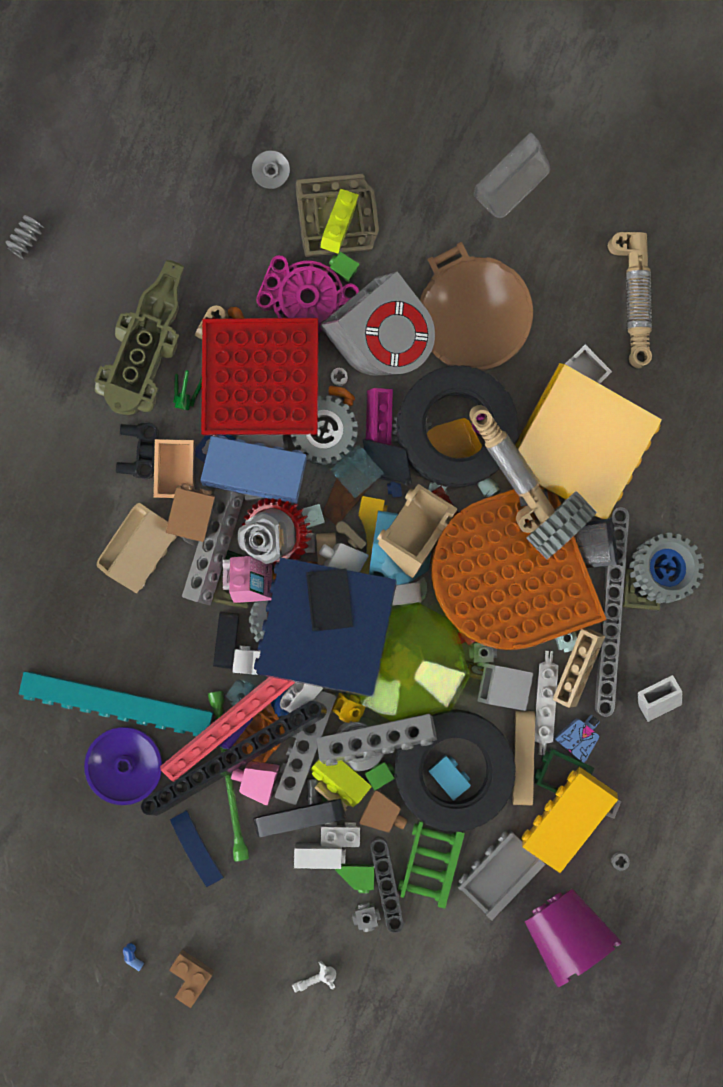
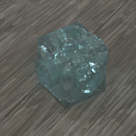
M239 679L235 681L225 697L232 701L231 704L234 706L244 698L242 693L246 696L256 687L248 681L244 683Z

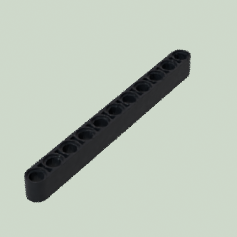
M314 700L307 702L145 798L141 803L142 812L152 816L164 813L323 719L327 713L326 706ZM316 705H318L319 712L316 715H314L312 710ZM301 715L303 718L302 722L297 725L296 718ZM285 725L286 731L281 735L280 727ZM268 734L269 742L264 744L263 738ZM252 744L253 751L248 754L247 747ZM235 754L237 758L236 761L232 764L231 756ZM219 764L220 770L218 773H215V765ZM202 773L203 776H204V779H203V781L200 783V782L198 781V777H199V775ZM184 783L187 784V790L185 792L182 791V786ZM170 792L171 799L167 802L166 795ZM152 802H154L155 808L153 811L150 810V805Z

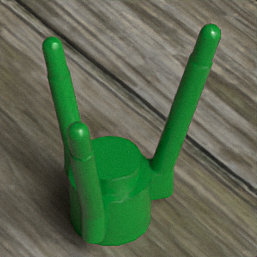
M186 370L181 393H179L178 374H175L173 402L175 403V408L189 411L190 406L194 407L195 399L202 387V377L190 399V395L186 394L189 371Z

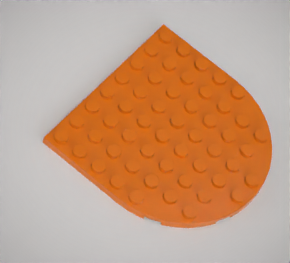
M515 489L477 501L455 515L437 540L431 567L432 582L437 600L452 624L472 640L488 647L503 650H519L533 647L607 620L574 536L555 554L546 559L527 540L530 533L523 532L516 522L517 513L526 506L521 507L519 495ZM547 490L549 502L556 509L561 505L559 497ZM532 512L530 515L533 518V520H536L537 517L534 514V512Z

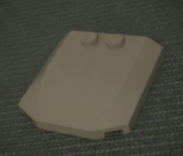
M363 174L296 180V196L305 257L337 254L320 247L323 233L340 189L358 194L359 196L339 253L372 250L379 231L375 194L371 186L369 187L365 181Z

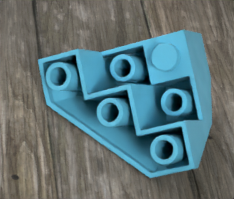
M378 511L369 574L396 579L397 585L408 584L429 571L431 552L414 578L406 575L378 545L379 540L377 539L383 529L387 530L392 525L398 513Z

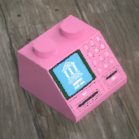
M250 556L231 557L229 593L233 603L271 600L272 564H265Z

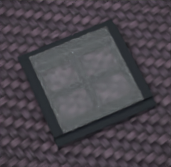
M612 518L589 521L574 535L586 568L618 564Z

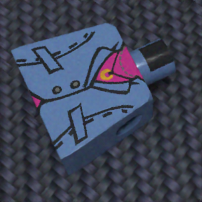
M590 715L584 723L576 718L560 731L554 739L584 763L600 737L593 731L600 721L593 715Z

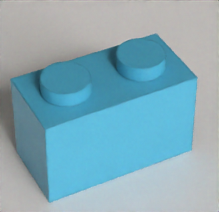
M444 755L427 770L454 801L471 786L468 782L471 779L464 771L461 773L456 768L458 763L452 756L447 758Z

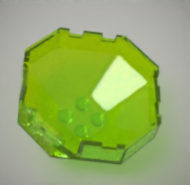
M418 602L391 610L374 698L359 695L362 705L392 722L427 714L432 716L442 711L452 710L470 677V672L464 658L463 647L457 633L458 630L452 622Z

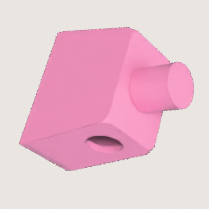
M250 761L245 770L236 769L233 771L231 779L241 782L239 790L241 794L268 806L280 765Z

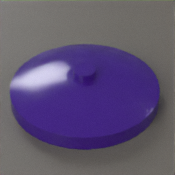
M118 727L102 733L93 741L85 757L84 770L87 782L97 796L112 804L130 805L145 799L153 792L162 775L160 766L163 763L160 750L150 736L135 728Z

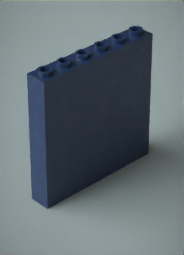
M280 557V562H276L274 573L277 574L276 580L272 581L270 593H273L272 599L268 600L266 612H269L268 618L263 621L262 631H265L264 637L259 640L258 650H260V656L255 659L254 663L256 674L374 698L397 585L396 579L347 570L353 627L313 632L306 572L337 570L339 568Z

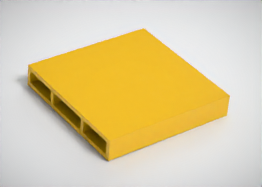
M559 363L515 446L537 477L541 487L565 500L577 491L597 512L594 516L602 520L609 519L616 502L620 501L623 496V489L632 480L634 469L640 465L644 451L649 449L651 445L650 440L659 431L662 419L566 364Z

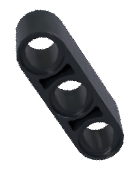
M219 613L213 667L233 669L234 649H236L239 614Z

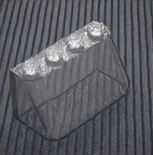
M530 132L476 185L473 195L495 217H505L548 175L550 163L539 140Z

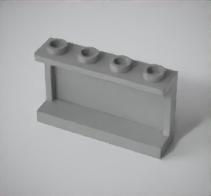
M511 830L508 832L504 831L498 837L499 842L495 846L491 845L484 852L486 854L482 860L477 859L471 866L472 870L468 874L464 873L458 879V888L483 910L491 920L546 865L542 860L522 847V840Z

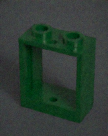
M549 748V751L545 750V755L542 756L541 761H543L541 769L537 768L534 774V779H536L534 783L554 793L557 792V787L542 781L553 755L582 767L591 775L594 767Z

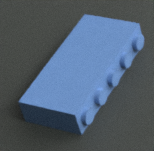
M221 435L211 436L201 483L202 486L263 498H273L275 500L281 499L284 502L289 501L290 503L297 504L307 462L306 454L299 450L285 451L284 448L278 446L270 448L262 443L249 444L242 439L228 440L227 437Z

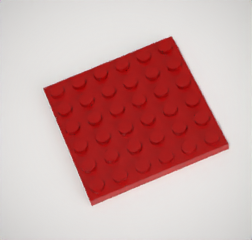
M202 319L201 434L318 435L319 319Z

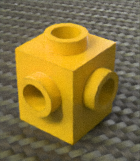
M339 693L332 711L339 716L340 720L346 723H350V721L359 722L366 706L360 702L361 698L354 694L348 696Z

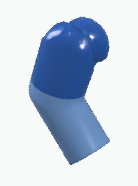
M128 943L123 948L125 962L137 971H140L144 963L135 957L136 946Z

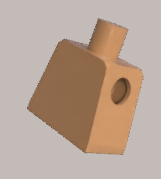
M377 789L373 792L359 823L390 832L393 825L403 830L408 819L398 815L401 810L399 804Z

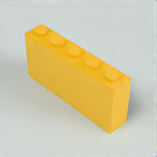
M578 767L576 771L573 770L569 774L568 782L558 788L557 796L553 801H548L544 808V813L535 818L533 827L530 830L527 829L521 838L524 849L559 873L562 872L618 801L617 792L581 767Z

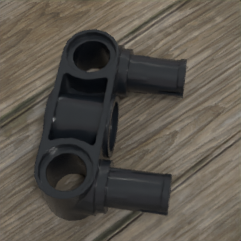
M141 423L138 425L121 424L120 435L134 436L139 439L136 451L137 461L134 463L117 462L116 473L130 474L133 477L142 479L152 478L154 476L155 439L159 438V430L152 423ZM148 427L154 429V434L151 437L145 436V430ZM144 465L150 467V472L147 475L141 474V468Z

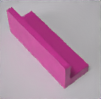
M373 388L367 390V440L391 445L393 389Z

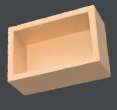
M155 439L154 498H174L176 487L182 484L191 485L195 490L196 441Z

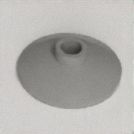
M277 151L262 152L255 158L252 164L254 180L260 186L267 189H275L282 186L290 174L288 160ZM272 168L275 172L274 174H269L268 170Z

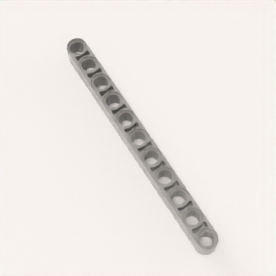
M623 507L615 508L610 517L614 523V531L619 530L622 533L621 540H616V546L621 556L618 559L617 565L605 566L602 609L607 620L601 622L600 634L604 635L605 638L598 655L595 711L604 717L612 715L615 709L629 527V512ZM617 511H621L623 513L624 518L622 521H617L615 519V513ZM607 544L606 555H610V553H609V545H608V544ZM613 568L619 571V576L616 579L610 575ZM612 587L618 590V595L615 598L609 595V590ZM611 606L616 609L614 617H610L607 613L608 608ZM610 625L615 628V633L612 636H608L606 633V628ZM610 644L613 647V653L606 655L604 649ZM604 665H611L612 671L610 674L603 672ZM608 683L611 689L608 693L604 694L601 690L602 685ZM607 702L609 710L602 713L600 705Z

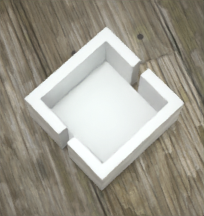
M586 344L565 363L567 366L599 384L612 372Z

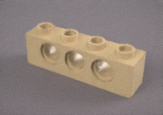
M589 628L581 629L552 700L568 708L577 706L604 641V635Z

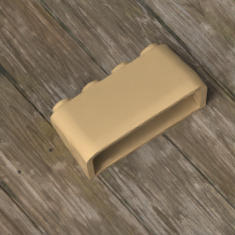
M137 503L100 555L97 567L107 576L137 593L144 587L146 579L154 572L156 564L166 554L168 546L177 536L166 533L167 520L143 504Z

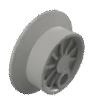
M361 717L359 722L350 721V723L345 722L342 724L336 734L379 724L371 719ZM381 737L373 739V746L380 744ZM362 741L355 742V750L361 748ZM338 745L335 748L336 754L342 752L343 745ZM379 752L370 758L360 756L356 757L357 760L342 761L354 771H365L376 766L384 754Z

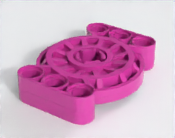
M278 255L270 262L256 300L258 307L263 311H269L274 308L278 318H282L279 314L282 312L285 318H318L320 325L351 299L345 295L347 290H354L357 294L359 289L354 284H347L342 287L337 274L322 263L300 261L288 266L286 258ZM277 262L285 264L282 270H277L274 266ZM329 273L335 278L337 282H334L332 280V278L329 276ZM271 279H275L278 282L277 286L273 288L269 287L267 283ZM311 290L315 295L314 301L304 303L301 300V294ZM263 297L271 299L268 305H262L260 300Z

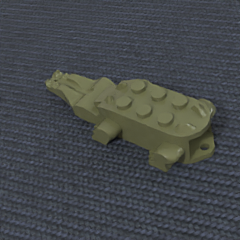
M166 260L157 280L142 293L136 314L132 312L120 314L115 329V337L122 342L113 365L100 366L95 378L96 383L94 387L95 392L105 397L106 402L115 413L132 415L140 410L150 412L155 406L158 387H155L156 384L153 381L162 358H172L178 344L179 335L176 334L175 330H172L173 328L170 325L174 321L179 309L178 289L183 270L185 269L180 263Z

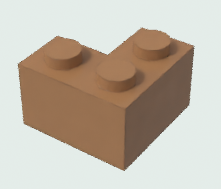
M181 950L169 971L184 980L175 998L191 1008L214 972L213 969L184 950Z

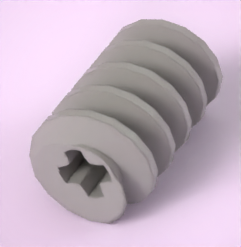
M26 215L23 216L26 223H18L22 229L15 228L14 231L17 235H10L12 242L8 240L5 242L8 249L23 260L24 257L21 253L29 252L26 246L33 247L30 240L37 241L38 239L34 234L41 235L42 232L39 230V227L44 228L36 220Z

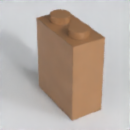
M188 484L177 486L166 533L204 542L215 494H212L211 490L201 488L200 491L194 490L193 486Z

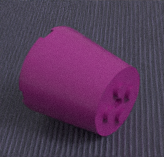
M573 888L563 894L559 892L549 898L547 905L544 903L532 911L533 915L524 921L557 987L571 981L569 977L574 973L579 976L614 951V945L619 946L622 943Z

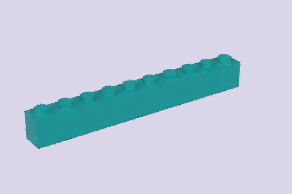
M30 671L23 672L19 695H24L23 699L35 701V698L42 699L44 704L54 705V702L60 703L61 707L72 709L73 706L79 707L80 711L85 713H91L93 710L99 712V715L103 717H110L111 714L118 716V720L129 721V719H134L140 725L147 726L148 723L155 724V728L166 730L167 727L174 728V732L185 734V731L193 732L195 737L212 724L214 712Z

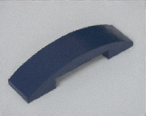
M186 810L170 819L181 845L205 886L208 887L223 879L224 877L208 852L188 811Z

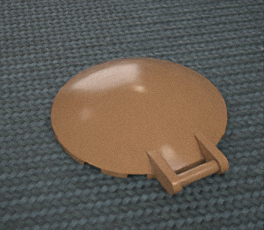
M462 242L435 258L433 256L428 258V262L435 275L424 289L420 301L430 313L435 327V341L431 352L449 366H471V368H478L483 371L500 366L511 359L527 340L533 321L531 295L519 274L496 259L469 257ZM461 253V258L438 269V264Z

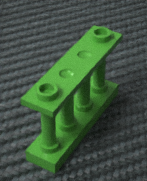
M419 819L418 824L414 823L412 835L415 836L404 879H400L397 891H400V897L404 898L406 891L435 898L437 906L445 909L465 833L462 831L447 834L422 827L423 821ZM420 835L449 842L452 845L451 851L443 853L418 846ZM415 853L443 860L444 863H447L446 870L439 872L413 865ZM410 873L439 879V882H442L441 889L435 891L409 884Z

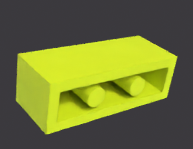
M340 189L323 233L320 248L339 254L357 206L358 194Z
M318 759L309 769L313 772L312 775L317 780H322L327 784V788L332 793H337L346 805L356 806L372 787L342 760L337 761L338 764L326 766V764H323Z

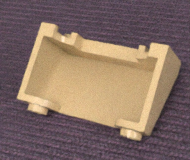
M419 484L414 490L410 488L405 496L407 502L392 525L387 530L383 529L377 537L379 540L378 545L411 578H414L457 510L456 507Z

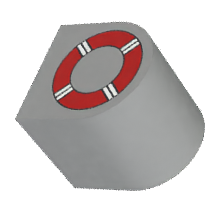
M398 271L373 279L319 325L354 369L371 376L403 374L415 370L429 357L435 341V327L430 313Z

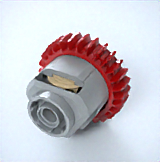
M261 499L258 503L253 504L252 508L247 510L248 515L243 517L246 521L241 524L243 526L238 530L239 546L250 556L265 564L270 563L275 566L276 562H280V557L298 560L301 558L300 555L305 553L304 549L309 547L306 542L311 540L310 537L306 536L311 533V530L306 529L310 523H305L304 521L308 516L301 515L303 509L297 510L298 504L291 505L289 501L284 502L281 499Z

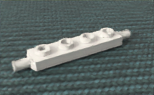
M545 651V662L538 664L535 741L539 743L538 754L545 755L547 743L553 742L556 701L552 699L557 690L558 665L552 663L553 651Z

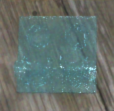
M360 445L330 469L354 498L359 496L384 474Z

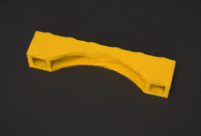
M362 496L358 516L365 529L367 539L366 554L369 556L360 573L369 574L378 511L387 512L388 505H384L385 500Z

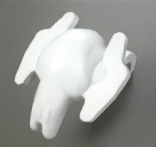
M322 961L318 962L320 965L319 975L317 974L309 979L294 983L292 985L294 992L303 991L308 986L320 981L327 983L330 989H334L333 981L336 979V970L333 967H327Z

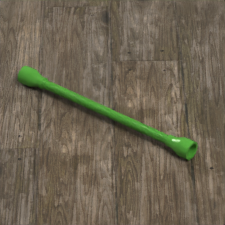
M223 691L208 693L209 703L213 708L216 720L223 715ZM220 746V748H221V750H222L221 753H223V752H225V751L227 750V749H223V748ZM231 772L225 776L228 789L227 794H229L232 826L235 833L233 857L234 861H243L249 859V853L241 835L242 833H240V821Z

